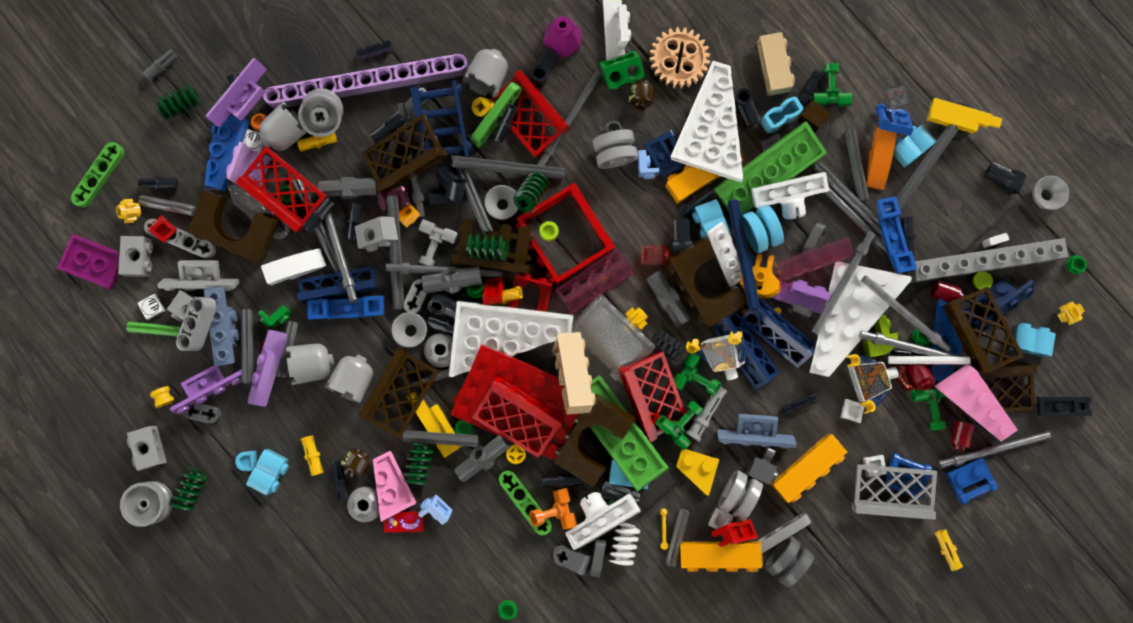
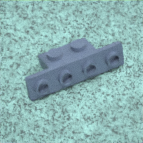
M223 287L204 290L205 297L212 298L216 302V311L209 328L214 365L234 364L233 346H238V340L240 339L239 331L235 326L237 321L236 312L233 308L227 306L225 289Z
M739 414L736 431L717 430L718 441L724 444L739 443L745 446H777L784 449L796 448L797 444L793 435L776 434L778 417Z

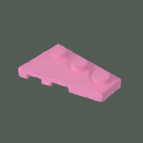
M391 451L373 459L380 520L383 521L416 504V501L407 483L404 481L405 479Z

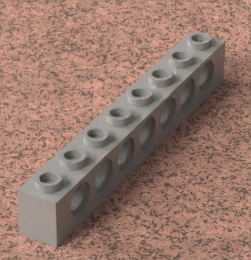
M1065 238L915 261L917 270L909 271L908 276L912 277L910 283L982 271L986 272L1056 261L1067 258L1069 255Z

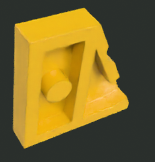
M681 449L676 467L704 494L709 495L719 459L687 449Z

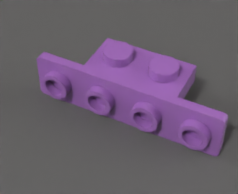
M253 58L206 114V118L218 127L224 123L231 113L242 121L266 92L256 84L265 73L266 68Z
M796 280V282L793 281L790 284L780 281V293L771 298L821 314L825 308L826 301H829L831 293L826 292V288L821 286H807L808 283L802 280Z
M274 330L267 331L262 352L257 359V369L252 376V386L247 399L248 404L267 406L287 339L286 333Z
M214 365L187 379L181 385L188 398L169 409L174 414H182L190 409L189 406L194 403L198 405L205 402L209 395L213 393L214 395L220 394L225 391L226 386L242 382V370L225 378L220 368Z

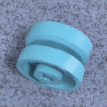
M769 205L758 208L756 214L748 212L742 215L746 238L755 253L759 254L768 250L769 245L776 247L784 243L781 224Z

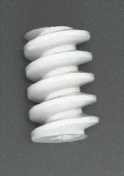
M621 523L619 524L621 529H615V532L620 534V536L613 538L618 542V544L612 545L617 551L610 553L611 556L615 557V560L609 561L619 565H633L634 561L630 558L635 557V553L631 550L637 549V545L632 542L639 540L634 534H639L640 530L635 525Z

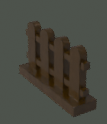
M471 219L464 220L462 227H458V231L461 232L460 246H456L455 251H459L458 256L453 255L452 263L530 274L531 266L526 264L527 260L531 261L528 250L530 241H534V236H531V230L528 227L522 226L518 234H514L510 225L503 224L499 232L492 231L487 234L489 241L492 235L497 237L503 236L505 242L508 240V255L505 261L501 260L500 257L495 261L486 259L485 256L483 259H479L478 256L475 259L471 258L470 255L468 257L466 244L469 234H472L473 237L474 234H480L481 240H483L485 235L481 229H475V223ZM511 238L517 239L515 254L509 253ZM508 258H514V263H508Z

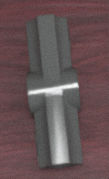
M342 177L339 180L319 181L318 189L327 195V198L355 199L357 196L378 195L375 178L356 179L354 177Z
M453 267L445 269L442 273L422 276L423 290L425 294L444 290L454 293L460 291L462 287L482 284L480 268L474 267L458 270V268Z
M660 271L646 279L656 295L655 298L664 312L666 311L676 328L691 319L680 303L681 300L678 294L669 286Z
M499 435L484 447H475L470 453V458L454 469L456 475L461 481L465 482L481 469H491L495 459L511 448L509 442L505 437Z

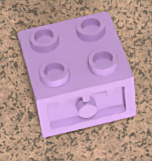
M239 142L238 146L233 150L232 163L226 169V178L239 186L235 183L236 180L245 173L260 153L251 150L247 145ZM265 155L263 157V165L269 166L272 158ZM264 168L265 175L268 168ZM254 169L249 175L255 181L262 180L260 169Z

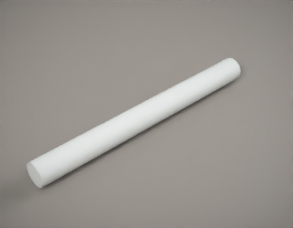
M888 356V364H970V357Z

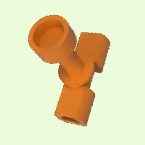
M567 488L553 491L556 503L553 504L552 509L543 512L540 509H536L529 513L530 521L535 527L544 524V519L553 516L560 519L563 529L577 526L574 512L570 513L567 502L571 500Z

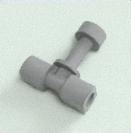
M423 219L419 231L428 234L431 243L426 255H421L418 263L424 266H434L435 260L432 258L438 244H443V241L455 245L459 233L447 228L445 230L440 229L436 224Z

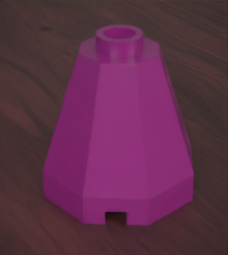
M559 16L545 27L543 45L554 50L558 57L569 58L575 51L577 52L580 49L582 31L572 19Z

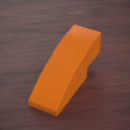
M879 127L874 130L872 149L869 151L866 172L867 188L885 189L897 133L882 130Z

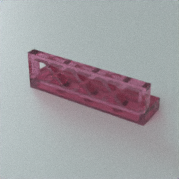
M849 237L775 262L778 273H775V277L780 281H785L854 256Z
M617 248L557 288L555 292L572 315L633 274L634 271L628 259ZM616 257L620 258L617 262L611 263ZM604 268L602 272L595 273L598 269ZM583 279H588L584 284H579ZM568 289H572V291L569 294L563 296L562 293H564Z

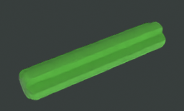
M128 322L126 330L132 333L177 337L181 327Z

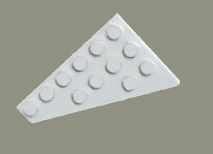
M712 61L672 152L671 160L742 183L743 173L731 66Z
M835 261L829 287L830 298L847 270L848 263ZM857 266L818 335L810 373L830 377L862 339L859 338V332L861 330L868 332L890 306L861 282L865 275L894 299L910 283L912 277Z
M457 301L449 377L470 371L481 344L509 356H514L515 354L555 341L557 334L571 333L573 315Z

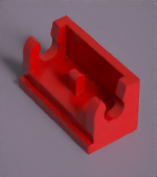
M751 519L726 524L711 532L713 537L723 536L724 541L718 544L720 547L758 538Z

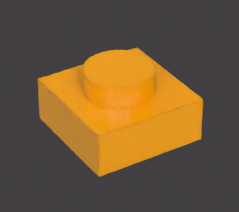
M410 203L399 211V221L406 228L413 224L420 216L419 212Z

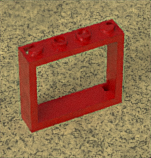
M575 183L537 205L531 213H524L516 218L518 224L515 226L519 231L522 226L527 227L525 223L567 197L572 196L604 246V249L558 276L535 238L534 241H530L529 249L531 251L535 250L538 255L535 257L541 267H546L548 271L545 273L551 283L555 282L556 285L615 250V245Z

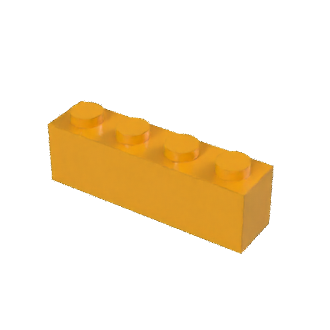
M686 165L682 173L677 174L676 172L667 178L668 182L665 187L675 202L679 204L689 198L691 194H695L721 176Z
M826 434L781 473L774 482H771L770 485L785 502L794 503L801 497L800 493L805 489L809 490L816 484L815 480L817 478L826 476L833 464L841 463L845 459L844 455L847 451L832 434Z
M746 541L723 547L718 546L720 542H682L680 544L681 568H687L689 572L699 571V568H706L708 572H716L718 568H726L727 572H737L738 568H746L747 572H757L758 568L763 567L762 541Z

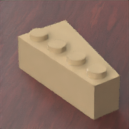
M580 332L557 334L552 349L553 356H556V370H559V383L561 386H564L562 396L567 415L589 413L596 402L595 394L591 393L590 388L592 386V377L588 375L587 371L589 368L588 357L584 355L586 348L585 340L581 338Z

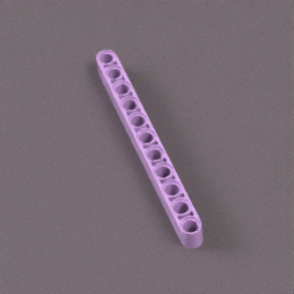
M462 54L442 56L273 86L264 90L266 92L263 94V98L274 109L282 102L286 103L287 107L301 105L303 98L311 88L326 89L329 85H334L331 91L339 98L460 77L465 75L468 63ZM458 62L464 63L461 68L455 67V64ZM438 66H445L443 71L436 70ZM420 69L427 70L423 75L418 74ZM403 72L408 73V75L405 78L399 77L400 74ZM383 76H390L387 81H381ZM365 79H371L370 83L367 85H364L363 81ZM347 82H352L349 88H344ZM291 92H296L293 98H289ZM273 95H277L275 101H270Z

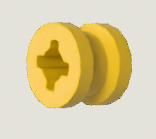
M476 98L472 103V111L477 116L486 117L494 103L487 98Z
M169 386L159 388L150 393L151 398L155 400V408L164 407L175 401L174 397L170 396Z
M514 444L506 452L507 459L513 464H519L525 459L526 450Z

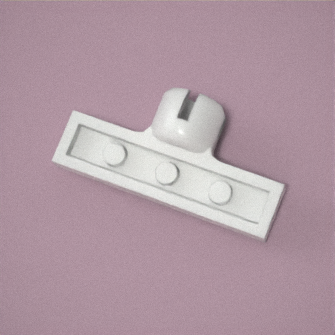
M826 172L752 188L751 192L755 208L780 203L783 217L785 219H796V216L800 218L806 214L805 197L829 191Z
M595 492L589 494L588 499L584 497L581 500L580 505L586 515L585 521L565 534L573 550H578L641 511L632 494H628L608 506L604 498L601 497V493Z

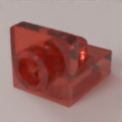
M641 245V265H669L667 259L671 258L669 247L665 245Z

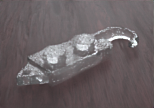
M227 184L232 197L230 200L251 220H253L256 212L261 211L274 216L270 210L238 185ZM284 223V231L280 233L276 231L273 238H285L290 231V227Z

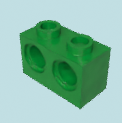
M636 51L600 62L604 82L609 89H618L623 84L635 83L640 78L645 77L640 56ZM632 65H635L634 70L628 72V68ZM617 71V75L614 78H610L611 73Z

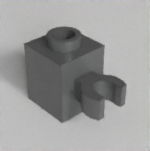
M765 448L762 459L752 457L745 474L768 485L774 482L778 475L776 471L778 467L770 464V461L775 451Z

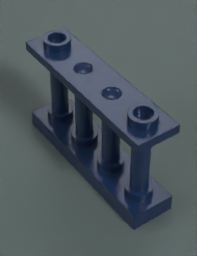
M456 80L452 81L453 87L425 92L419 90L418 86L410 87L415 118L421 114H425L427 119L458 114L459 126L434 129L433 131L436 137L461 133L463 145L444 147L448 155L465 152V157H469V153H472L471 141L467 142L459 99V96H463L461 84H457ZM455 95V107L430 111L423 110L422 102H425V99ZM421 121L417 124L418 133L423 134L425 126ZM426 138L425 145H424V149H426V150H430V149H431V148L429 147V141H428V140H432V139H430V138Z

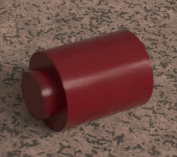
M938 279L932 287L930 296L938 300L950 302L963 297V292H961V287Z
M910 364L907 367V371L918 390L926 391L933 387L935 379L926 364Z
M955 421L950 444L954 445L953 449L965 451L966 448L970 449L975 425Z

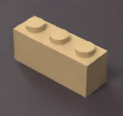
M782 32L760 36L757 41V47L767 95L790 92L793 85H795V78L790 72L791 59L786 53V38H783Z

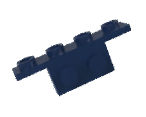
M1001 279L989 290L1004 316L1008 310L1015 309L1020 301L1024 298H1029L1034 293L1035 282L1030 280L1016 290L1004 279ZM983 293L978 297L977 302L984 305L987 304L988 300ZM975 306L980 312L984 313L985 309ZM988 311L986 320L996 321L995 313ZM977 320L973 323L972 328L978 330L980 321ZM984 323L982 332L989 328L988 324Z

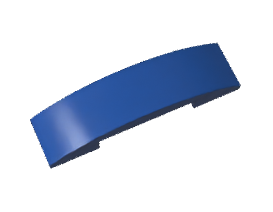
M896 196L877 200V214L881 235L897 274L917 270L913 253L908 251L899 220L901 212Z
M384 296L357 298L358 301L355 303H350L349 299L307 300L308 319H348L384 315Z

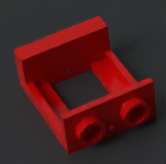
M526 273L515 274L513 288L519 286L523 290L528 284L537 285L540 289V298L536 311L546 312L553 284L549 283L550 280L541 277L538 280L532 279L531 275ZM520 299L509 301L508 307L518 308Z

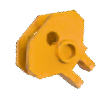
M757 254L756 263L752 269L758 297L769 299L780 293L781 289L780 281L773 275L774 256H769L767 268L761 267L762 254ZM741 276L740 284L744 289L743 279Z

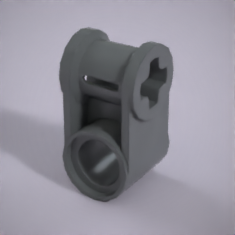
M563 545L557 546L553 551V558L557 565L577 574L585 575L592 556ZM562 551H564L565 556L567 557H563L561 560H559V556L557 554H561Z

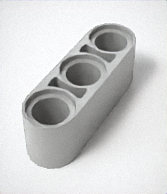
M194 297L190 300L176 339V346L180 351H199L202 349L216 311L214 299Z

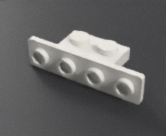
M602 0L606 60L625 54V46L631 40V31L628 30L630 13L627 11L626 5H622L621 0Z
M721 222L709 230L707 235L727 283L731 287L741 280L742 274L732 238L728 233L726 225Z

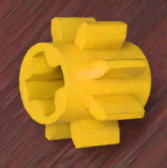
M123 199L120 205H117L116 213L119 219H124V223H134L140 217L141 209L138 203H133V199Z
M1071 301L1059 307L1061 312L1057 316L1062 323L1068 322L1071 325L1083 319L1081 314L1085 311L1080 303L1076 305Z
M632 307L625 314L627 318L624 321L632 330L637 328L642 330L648 324L645 321L648 316L639 307L636 310Z

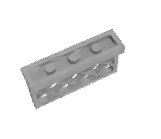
M857 464L852 510L859 514L935 520L936 511H934L937 471ZM862 470H870L874 475L866 483L861 478ZM888 471L893 475V478L884 484L879 476L883 472ZM904 473H909L913 479L904 485L899 480V477ZM924 474L931 475V482L925 487L918 480ZM877 478L883 486L874 493L868 485ZM897 480L903 488L893 494L888 486ZM917 482L922 490L913 496L908 488ZM866 487L872 493V496L867 500H860V492ZM885 489L892 495L886 502L881 501L877 497ZM906 490L912 498L906 503H901L897 497ZM926 492L929 496V505L920 504L917 498Z

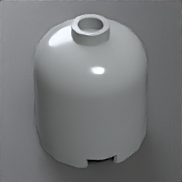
M483 49L473 58L463 77V82L469 83V89L484 97L487 94H491L492 98H495L507 74L508 63L500 51L496 49Z
M284 102L275 108L259 126L260 134L263 137L261 139L262 143L268 148L272 147L279 151L288 149L307 133L299 122V116L294 110L289 112L286 109L287 104Z
M322 344L288 346L286 349L287 352L291 353L290 358H287L289 376L294 377L291 382L292 385L325 379L330 373L331 366L334 365L333 354H329L327 348Z
M358 354L356 357L345 356L338 362L325 388L332 392L335 390L342 393V397L360 404L373 377V370L366 363V358Z

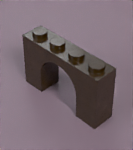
M213 188L203 189L188 232L195 234L194 237L197 239L212 242L211 244L215 247L228 249V252L233 255L246 257L248 262L256 264L264 261L280 219L264 211L256 212L247 235L241 240L234 239L225 232L221 222L228 195Z
M705 236L667 259L669 264L667 268L672 276H676L678 280L676 284L680 291L685 292L687 295L686 302L691 309H695L697 313L695 317L699 324L710 327L748 303L737 286H731L711 298H704L696 291L694 275L697 269L716 256L709 237Z
M595 394L596 402L591 412L578 414L574 420L576 426L573 430L570 429L564 438L567 441L564 446L560 445L555 453L557 458L554 461L593 488L600 480L607 466L585 451L582 444L584 429L589 426L598 425L624 439L636 420L635 417L599 394Z

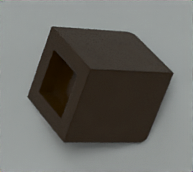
M811 101L797 120L801 123L807 122L813 132L816 133L830 115V112L816 102Z

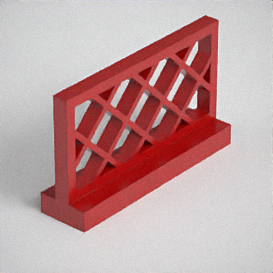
M519 69L514 74L515 77L499 91L495 98L490 100L495 104L507 86L512 82L517 83L521 87L522 91L518 97L517 122H511V129L536 158L563 133H567L571 128L530 79ZM523 98L531 99V109H522ZM522 112H531L530 122H521ZM534 112L543 113V123L534 122ZM520 125H530L529 136L521 135ZM533 125L543 126L542 136H532ZM546 126H554L557 132L552 137L545 136ZM532 139H542L541 147L535 151L532 148Z
M267 146L264 147L245 173L235 182L295 232L303 229L305 222L314 213L313 210H317L327 197V195ZM266 153L273 157V166L263 165V157ZM277 167H285L288 170L289 178L279 179ZM264 168H274L275 179L265 180ZM254 169H260L262 180L255 181L249 175ZM300 179L303 182L304 190L294 191L293 180ZM289 180L290 192H280L279 181ZM276 181L277 193L268 192L266 182ZM304 192L306 204L296 205L294 193ZM308 192L317 193L320 196L319 200L316 203H309ZM281 194H291L292 205H284L281 200ZM306 206L307 215L303 219L297 215L296 207Z
M664 352L655 353L628 367L624 365L618 368L639 427L649 442L657 439L656 436L664 433L660 428L656 430L654 426L657 417H660L659 412L662 405L670 407L666 418L671 423L673 420H670L674 409L680 412L681 417L685 414ZM658 358L662 362L659 371L651 368L654 360ZM639 367L646 368L642 379L636 377L634 372ZM650 370L657 373L654 383L646 381ZM661 375L666 376L668 379L665 388L658 386ZM644 383L652 386L648 396L642 394L641 391ZM656 387L664 390L660 401L652 398ZM668 392L674 395L671 405L664 403ZM651 400L658 403L655 413L648 410Z
M497 376L472 418L539 458L555 432L560 428L564 416ZM494 392L499 395L501 402L492 404L490 400L491 393ZM514 404L517 406L518 412L508 414L506 405ZM503 406L505 415L495 417L493 407ZM489 408L491 418L485 419L478 414L481 410ZM523 415H532L535 423L525 424ZM519 416L522 425L512 427L510 418ZM506 419L508 428L501 429L498 427L496 420ZM547 424L553 428L550 433L542 434L540 425ZM536 426L538 435L528 437L526 428ZM523 429L525 438H516L513 431ZM540 439V449L536 450L531 447L530 441Z

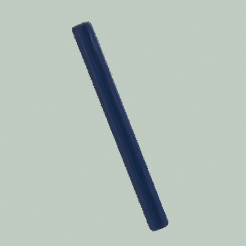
M733 199L727 202L748 308L750 311L760 309V303L739 201Z

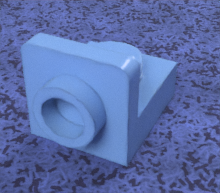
M639 150V157L637 159L639 177H644V179L655 178L659 173V168L648 169L650 167V156H646V150Z
M435 495L431 499L427 498L422 502L418 515L423 517L429 512L435 520H438L443 525L448 521L452 509Z

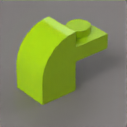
M882 315L874 324L876 332L884 334L885 337L898 340V332L890 334V321L886 315ZM862 339L865 355L869 357L884 355L894 349L893 346L873 344L872 341Z

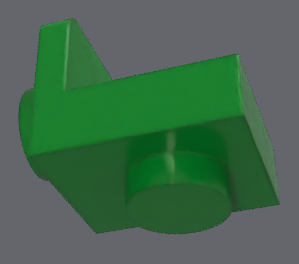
M284 305L271 316L262 310L258 312L261 316L260 321L266 327L270 326L273 328L286 323L290 319L289 315L293 313Z

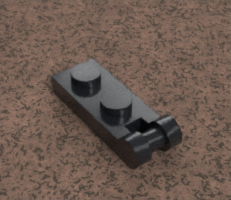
M1036 397L1037 416H1093L1092 410H1090L1092 397Z

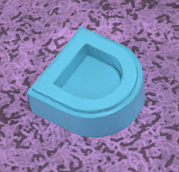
M256 451L241 452L236 457L237 468L241 471H253L257 464Z

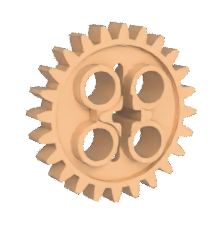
M677 27L674 33L670 28L668 35L662 32V38H656L657 43L652 44L654 50H650L649 54L653 57H650L649 62L654 63L651 65V70L656 69L654 76H661L659 82L665 79L667 80L666 86L671 82L673 83V88L676 87V84H679L682 89L684 83L690 87L691 81L697 84L698 78H703V73H706L708 70L706 66L710 64V61L707 60L710 57V53H705L709 46H703L705 39L698 40L700 34L693 36L694 30L687 33L685 27L683 32H680L679 27ZM683 42L684 47L681 56L682 60L679 66V73H675L678 61V54L680 50V43ZM668 45H675L677 49L670 50ZM692 48L695 51V53L690 54L686 51V49ZM670 62L673 64V67L667 68L664 63ZM683 66H689L692 70L687 72L683 69Z

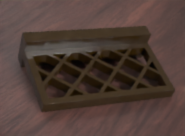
M421 114L362 152L377 182L375 186L378 192L381 193L392 191L448 156L446 150L441 147L425 114ZM421 121L425 126L423 134L415 132L417 124ZM405 131L410 132L407 144L400 142L401 135ZM414 134L422 136L420 147L412 145ZM426 138L432 139L435 145L430 150L424 149ZM389 141L395 142L392 153L385 151L386 144ZM399 144L407 146L404 157L396 155ZM411 147L418 149L417 158L413 160L408 158ZM374 151L380 152L377 163L373 162L369 155ZM384 153L391 155L389 166L381 164ZM396 157L403 159L402 166L399 169L393 168ZM380 167L388 169L387 175L383 179L379 175Z
M988 287L950 301L942 306L967 356L970 357L973 368L977 370L979 375L1024 357ZM982 293L985 294L988 300L986 305L977 302L978 296ZM965 301L972 304L970 311H963L959 303ZM975 306L985 309L982 318L973 314ZM988 311L995 313L997 317L995 323L986 320ZM971 318L980 321L978 330L971 327ZM984 323L994 327L991 335L982 332ZM997 328L1005 332L1004 340L995 337ZM980 335L990 339L987 348L980 345ZM993 341L1003 344L1000 353L991 350ZM1006 346L1013 348L1016 354L1015 357L1011 358L1004 355ZM989 353L999 357L996 365H990L988 361Z
M398 348L358 416L401 439L440 371ZM408 358L414 361L416 370L405 371L404 364ZM426 369L432 371L433 375L430 380L422 382L420 371ZM417 372L420 383L409 385L407 375ZM404 376L406 387L396 389L394 381L397 377ZM420 385L422 394L420 397L413 399L410 388ZM407 389L410 400L399 402L397 391ZM394 392L396 403L386 406L384 398L387 394ZM411 402V413L403 415L400 405ZM397 406L400 417L389 419L387 408ZM384 409L387 420L378 422L373 419L377 411ZM401 419L402 428L399 433L392 430L391 421Z
M1031 363L1006 364L980 375L982 379H988L992 383L988 387L990 391L996 386L1002 392L996 398L998 402L1005 395L1011 400L1007 407H1002L1005 412L1035 410L1034 373H1037V365ZM955 367L954 372L962 367ZM1028 376V384L1022 388L1017 382L1021 377ZM1002 378H1007L1011 381L1005 389L998 385ZM1014 385L1021 390L1015 398L1008 394ZM1025 394L1028 397L1029 406H1021L1017 401ZM956 405V414H967L959 406Z

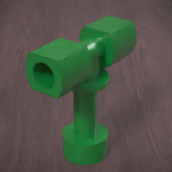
M828 63L824 65V74L828 75V89L824 93H814L812 95V101L821 107H826L827 104H836L837 107H850L852 105V93H839V89L835 88V74L839 73V64Z
M689 353L683 362L685 367L680 374L677 373L673 379L676 388L682 392L688 382L696 381L707 388V393L715 396L721 387V382L716 379L710 381L699 375L696 368L701 358L694 353Z
M935 386L934 389L926 391L910 390L912 402L925 400L926 404L930 403L933 422L929 423L930 430L946 429L945 420L941 421L938 402L942 401L941 397L947 396Z
M693 400L687 405L689 410L678 422L673 420L671 423L663 415L655 422L665 434H669L672 437L671 440L682 450H685L691 443L683 434L685 432L683 427L694 415L699 416L703 412V409Z

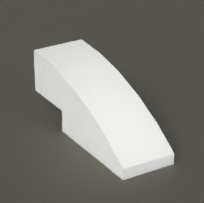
M320 248L285 257L261 266L266 282L271 286L327 267Z

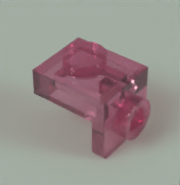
M405 186L398 187L387 193L380 192L377 194L378 203L383 212H387L388 196L398 197L399 209L411 205Z

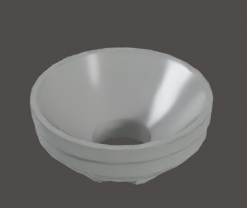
M1045 176L1034 185L1032 196L1040 208L1056 210L1064 206L1068 201L1069 189L1061 178ZM1043 190L1050 192L1051 197L1049 200L1042 198L1041 193Z
M498 185L490 189L484 201L489 215L498 220H506L514 216L518 210L513 201L516 193L515 190L505 185ZM499 200H506L508 202V207L505 210L498 209L497 203Z
M403 313L392 324L393 338L401 346H418L426 337L427 325L424 319L416 313ZM409 325H414L417 331L414 336L410 337L406 334L405 330Z
M437 333L427 340L424 354L431 365L439 368L450 366L453 337L446 333ZM436 345H445L446 352L443 355H437L435 353Z
M365 486L357 488L351 493L347 502L349 514L355 520L370 522L380 515L376 489ZM362 499L369 503L366 511H361L358 508V502Z

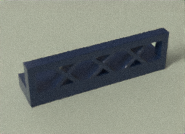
M374 266L349 270L350 276L354 278L355 293L378 289ZM370 271V280H359L363 272ZM341 272L299 279L300 293H297L298 301L304 303L307 300L347 295V291L344 290L343 285L340 283L342 280ZM325 279H331L335 282L333 287L323 288L321 285ZM312 282L316 285L314 290L305 292L304 283Z
M759 298L760 309L750 311L748 308L740 316L739 320L794 366L799 368L813 355L816 344ZM753 313L758 318V322L750 321L747 316ZM763 327L771 328L773 334H766L763 331ZM777 339H784L788 347L780 346ZM792 351L799 352L803 357L798 361L792 356Z
M734 311L711 327L718 337L730 335V332L735 334L738 331L742 332V338L743 335L746 336L748 342H745L749 346V351L745 363L740 368L756 390L779 374V371L749 328L739 320L740 316L737 311ZM731 317L735 320L737 326L733 324V322L730 319ZM754 350L758 353L759 358L754 354ZM765 366L770 370L772 374H768V372L765 369Z

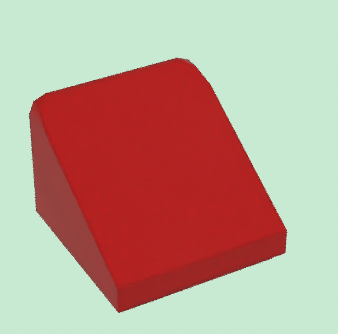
M162 215L148 228V231L163 243L177 230Z

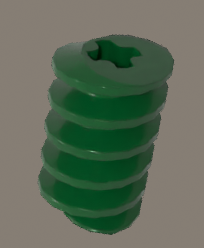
M186 84V91L179 87V94L172 90V97L168 93H165V100L158 96L159 102L157 107L164 119H169V115L172 117L176 116V112L179 114L183 113V109L188 111L190 106L195 108L197 103L202 105L195 89Z
M539 172L529 173L513 197L515 206L522 212L531 213L549 186L547 178Z
M469 234L466 244L467 256L469 257L470 255L474 259L477 256L479 259H483L485 256L489 260L493 256L494 260H498L500 257L501 260L505 261L508 255V240L505 242L503 236H500L499 240L496 241L495 235H492L490 241L487 235L481 240L479 234H477L474 240L473 235Z
M411 442L410 444L415 449L409 450L413 457H408L407 460L412 462V464L405 466L410 472L404 473V476L408 477V480L404 481L425 485L427 481L423 477H428L429 473L424 470L431 468L426 462L432 461L428 454H433L434 450L429 448L430 445Z
M185 467L190 472L182 473L186 480H179L183 487L175 488L179 495H172L176 502H169V505L180 510L192 511L195 508L192 503H197L198 498L196 496L201 495L199 489L205 486L202 481H207L208 477L195 468Z

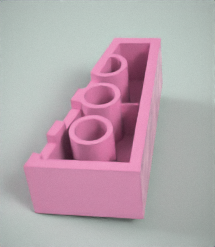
M966 364L935 386L1000 441H1003L1017 431V428L977 370Z

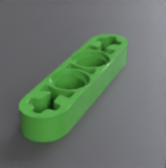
M514 82L507 86L471 136L470 141L477 148H480L498 125L497 121L502 117L506 105H513L519 97L522 89Z
M110 142L103 148L72 193L71 200L74 205L85 208L92 203L123 158L124 149L121 145ZM112 149L117 151L116 155L111 152ZM106 156H107L108 158H110V159L112 160V162H110L109 160L105 159ZM106 162L108 165L107 170L100 172V164ZM96 178V186L90 188L88 185L89 180ZM84 188L91 192L87 193L86 191H84ZM80 195L85 198L83 202L79 199Z
M506 470L502 472L499 476L500 485L535 532L539 535L548 534L552 528L549 518L544 519V523H548L546 531L543 529L539 530V526H533L529 515L526 513V507L534 505L536 509H540L542 512L543 510L513 471ZM504 474L507 476L512 475V483L515 485L518 482L519 484L511 492L508 490V488H511V485L508 482H503L505 479ZM517 489L523 490L525 498L522 500L515 499L514 492Z

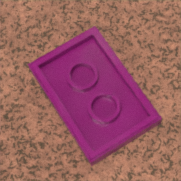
M72 234L57 269L112 290L119 276L120 252Z

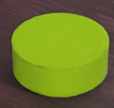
M547 221L540 226L539 233L543 240L550 242L557 238L559 230L555 223Z
M982 271L972 277L971 283L976 290L986 287L990 288L993 284V278L989 273Z

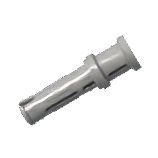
M720 387L715 396L711 395L703 412L699 416L696 415L694 417L692 426L689 431L686 430L685 432L686 435L698 442L701 441L700 437L705 429L709 428V420L727 393V390Z

